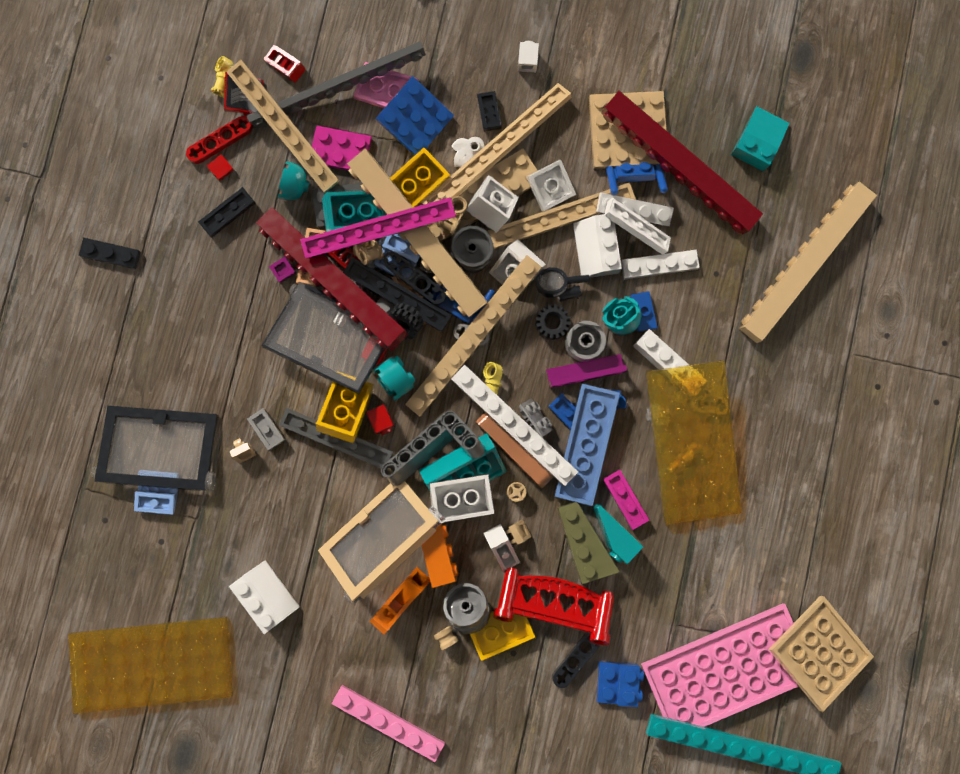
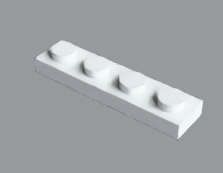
M600 193L597 212L605 213L608 201L614 198L647 222L670 226L673 207L606 193Z
M614 198L608 201L604 216L662 255L668 252L671 237Z
M697 250L624 259L621 261L624 280L699 269Z

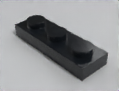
M242 187L199 220L198 223L212 238L256 202Z
M83 237L78 256L136 269L141 251Z

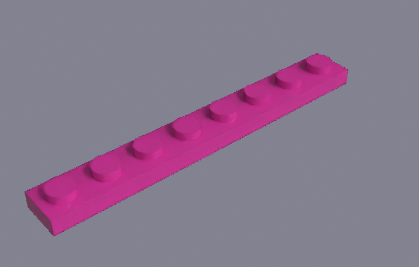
M449 197L303 238L300 241L305 258H311L455 218L456 213L452 198Z

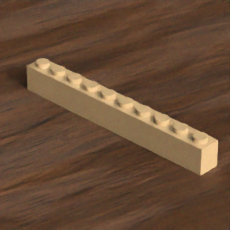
M364 149L347 163L350 167L348 170L355 179L359 178L363 183L361 185L362 189L367 194H372L375 198L373 202L379 210L383 208L388 215L413 208L368 150ZM428 225L398 233L403 240L407 239L410 242L409 248L412 252L422 257L423 261L421 263L428 271L430 269L433 271L435 281L440 286L442 284L447 289L445 293L451 301L456 300L459 304L457 308L463 316L466 314L468 317L472 316L488 303Z
M861 182L856 183L854 186L850 184L843 192L845 195L843 199H838L832 206L834 209L832 213H827L820 221L823 224L820 228L816 227L811 232L809 242L805 241L800 246L798 256H793L786 265L789 267L785 272L782 270L777 275L775 285H770L764 292L766 296L763 300L759 299L754 304L752 314H747L742 319L741 323L743 325L739 330L754 342L759 343L763 341L877 195Z

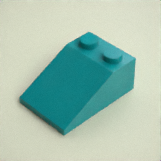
M756 106L731 155L764 172L774 159L789 122Z
M365 191L326 192L322 198L326 232L385 216L386 212L383 208L379 210L373 202L375 198L371 193L367 194Z
M595 504L593 510L607 548L611 551L609 555L619 563L624 562L628 564L643 546L601 505Z

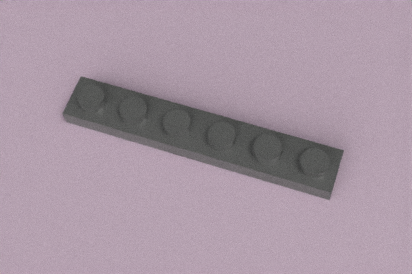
M286 408L279 426L380 468L393 455L392 451L356 437L354 443L318 432L316 429L317 420L289 408Z

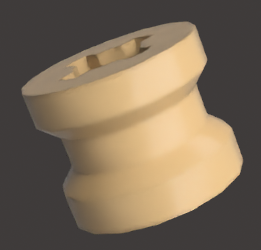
M514 482L508 486L507 496L512 501H521L526 496V488L522 483Z
M451 626L434 635L435 639L440 642L441 650L452 646L458 641L457 636H454L452 633L453 629Z

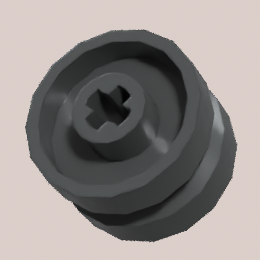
M478 226L461 228L452 239L451 256L465 273L480 272L488 266L493 253L491 236L486 230Z
M470 583L459 584L453 587L444 599L443 610L445 615L457 631L464 634H473L482 630L487 625L490 619L491 608L479 587Z

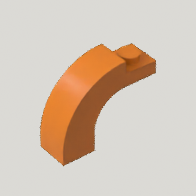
M416 567L369 622L385 635L400 615L427 586L430 578Z

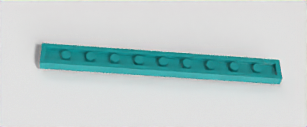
M655 714L650 715L646 730L647 736L799 774H839L842 764L838 760Z

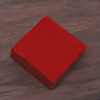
M222 154L207 165L219 181L234 171Z

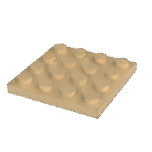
M664 91L623 93L666 130ZM616 93L589 95L593 169H606L608 166H621L624 163L631 165H640L643 162L653 165L660 164L656 160L650 159L645 150L635 146L631 138L621 134L618 131V127L604 119L601 112Z
M819 596L769 648V651L806 696L822 712L874 657L824 596Z

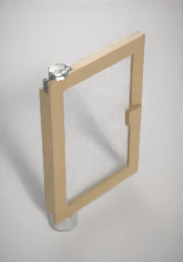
M405 481L397 486L389 484L318 551L344 588V598L349 603L352 601L356 603L360 598L364 599L437 531L435 528L446 519L433 505L428 509Z

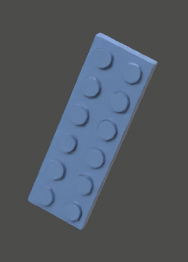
M586 384L581 385L564 459L578 473L566 486L558 481L555 497L593 506L620 395L619 392Z

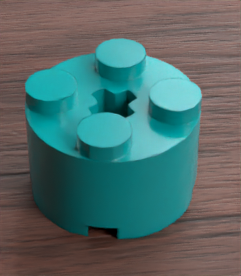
M391 356L373 369L374 375L378 373L379 378L377 380L389 396L394 395V401L413 389V384L416 381L410 372L406 373L402 366L404 364L398 356L395 358Z

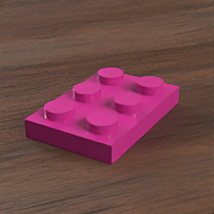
M316 125L312 147L328 167L348 171L350 169L347 164L364 149L370 150L372 137Z

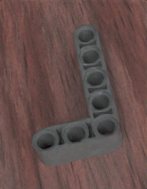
M447 411L382 466L381 473L390 484L397 486L403 483L453 439L471 458L481 457L484 454L485 447L455 412Z

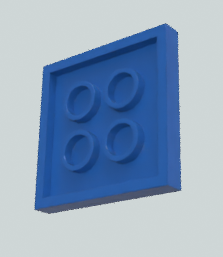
M412 76L375 120L415 156L421 149H426L454 115Z

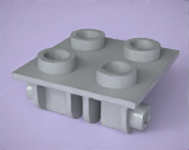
M531 398L520 404L519 412L524 419L528 417L526 422L530 420L531 424L529 426L533 425L532 429L541 437L553 430L550 420L543 416L540 411L541 408L536 401H533Z

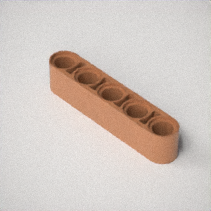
M486 412L476 421L482 430L540 488H543L554 477Z

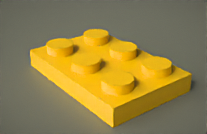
M492 611L487 625L482 630L470 634L481 661L535 638L527 617L514 614L512 622H503L493 618L494 611Z

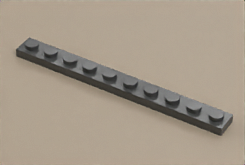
M419 41L279 101L277 104L286 115L297 113L308 105L313 106L322 99L334 97L336 93L349 91L357 84H365L376 76H384L390 70L400 69L411 61L421 60L426 55L422 43ZM258 111L247 115L250 124L254 128H262L267 125V121Z

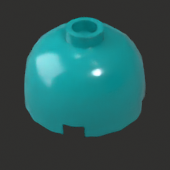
M286 161L285 164L289 167L288 169H283L279 185L282 195L278 194V198L293 201L300 198L303 192L308 191L310 181H307V174L300 165Z
M624 297L625 299L621 300L615 298L604 307L602 319L612 333L627 335L634 332L640 325L642 318L640 307L633 298Z

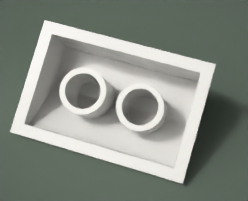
M604 214L595 215L573 223L581 275L589 274L590 278L619 274L622 267L615 223L604 216Z
M488 475L430 484L432 514L439 521L438 523L494 514Z
M266 560L229 586L263 634L270 631L300 607Z

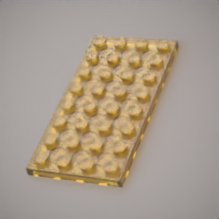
M720 360L646 371L664 523L668 525L742 513L725 361Z
M227 616L71 632L68 634L73 714L229 698L233 696Z

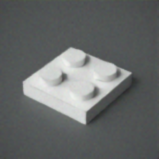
M561 160L526 177L541 211H545L576 195Z

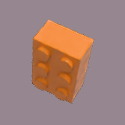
M442 522L434 526L437 531L421 545L432 588L455 582L456 576L459 574L456 563H452L451 557L454 555L451 544H447L446 537L449 534L446 525H442Z

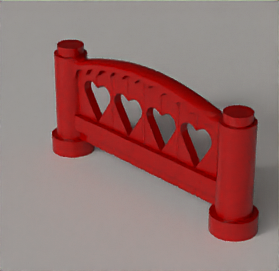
M507 568L498 608H495L493 618L503 622H512L513 616L516 614L590 632V642L603 646L609 645L611 636L608 634L614 603L612 592L602 591L598 595L581 585L564 579L536 575L520 576L518 574L519 570ZM523 585L528 588L534 587L537 590V593L527 603L521 591V586ZM541 590H545L547 593L553 592L556 595V598L546 608L540 596ZM560 595L573 597L575 603L566 612H564L560 603ZM583 599L585 602L591 601L594 604L593 609L585 617H583L578 605V600Z

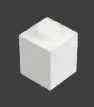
M533 41L520 42L518 71L536 73L539 43H534Z

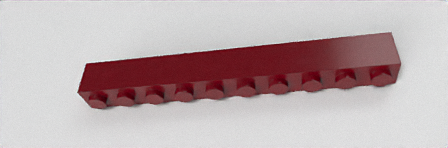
M620 90L602 110L601 114L607 122L613 123L618 127V131L621 134L631 138L635 146L645 150L650 159L659 162L664 171L673 174L678 183L687 186L692 195L701 198L705 206L714 209L718 213L719 218L723 221H728L737 233L745 234L749 232L763 215L753 204Z
M273 207L256 222L261 228L259 232L266 239L270 237L273 240L271 243L279 251L283 249L286 252L284 256L291 262L295 260L299 264L297 268L304 275L308 272L312 276L310 280L317 287L323 286L325 288L323 292L330 299L334 297L338 301L336 304L344 312L348 310L351 313L349 317L355 323L361 322L365 326L363 330L370 337L375 335L378 338L376 342L384 350L388 347L393 351L408 336L407 332L324 254L305 258L300 239L305 237Z

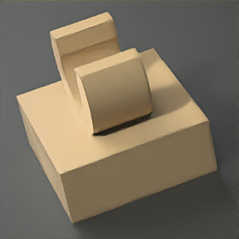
M240 438L233 441L235 449L231 450L230 454L239 464L256 456L254 448L248 443L242 442Z
M523 519L511 525L505 532L506 534L512 533L514 539L510 541L511 544L517 543L518 545L532 537Z

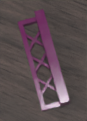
M621 354L546 369L551 389L622 374L627 371V366L623 365Z

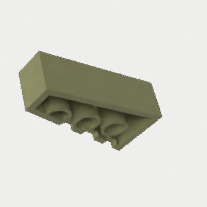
M572 502L556 507L579 581L584 584L619 573L618 568L579 504Z

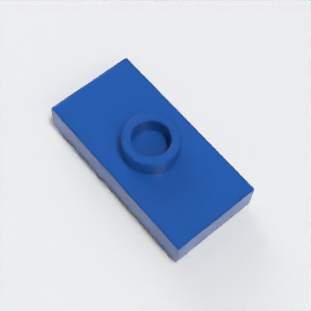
M650 291L630 295V298L635 299L638 303L642 315L637 331L643 332L648 329H657Z

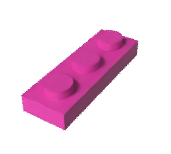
M621 470L603 479L631 530L649 521Z

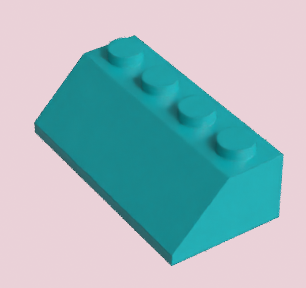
M486 433L478 438L485 447L484 454L481 457L471 458L460 447L420 469L419 472L429 491L430 484L483 475H488L490 482L506 473L507 470L488 434Z

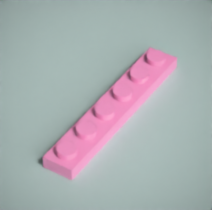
M344 685L340 687L332 702L334 706L436 762L445 745V742Z

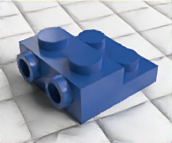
M599 661L597 703L638 707V702H642V690H639V682H643L644 673L643 670H640V666L633 663Z

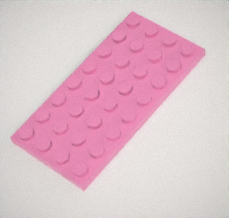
M780 604L641 663L662 716L705 727L798 687L797 683L769 651V648L793 624L786 605Z

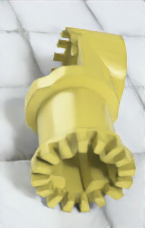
M221 56L216 63L217 80L215 86L211 88L212 93L222 98L225 96V72L233 67L231 66L233 62L224 56Z
M489 362L483 371L486 378L485 383L497 395L499 387L502 385L500 381L503 369L501 365ZM495 367V373L491 376L492 368Z

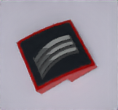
M225 72L224 111L243 113V116L258 111L228 73ZM257 78L258 81L263 85L264 80Z

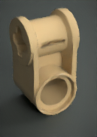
M460 196L452 198L453 206L457 203L464 206L463 209L460 211L455 210V218L437 222L436 225L450 231L451 235L456 233L467 212V202Z
M374 240L353 246V254L364 265L369 264V261L375 259H383L382 247Z

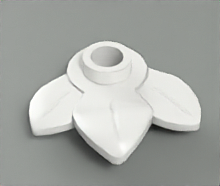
M471 137L469 140L465 138L457 139L452 144V148L457 151L454 157V166L462 167L484 148L483 140L479 137ZM473 143L478 144V148L475 150L472 149Z

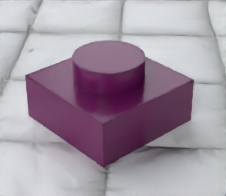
M285 256L269 266L279 283L296 274Z

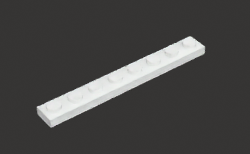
M464 365L451 378L456 385L562 485L566 486L578 473L569 462L468 367Z

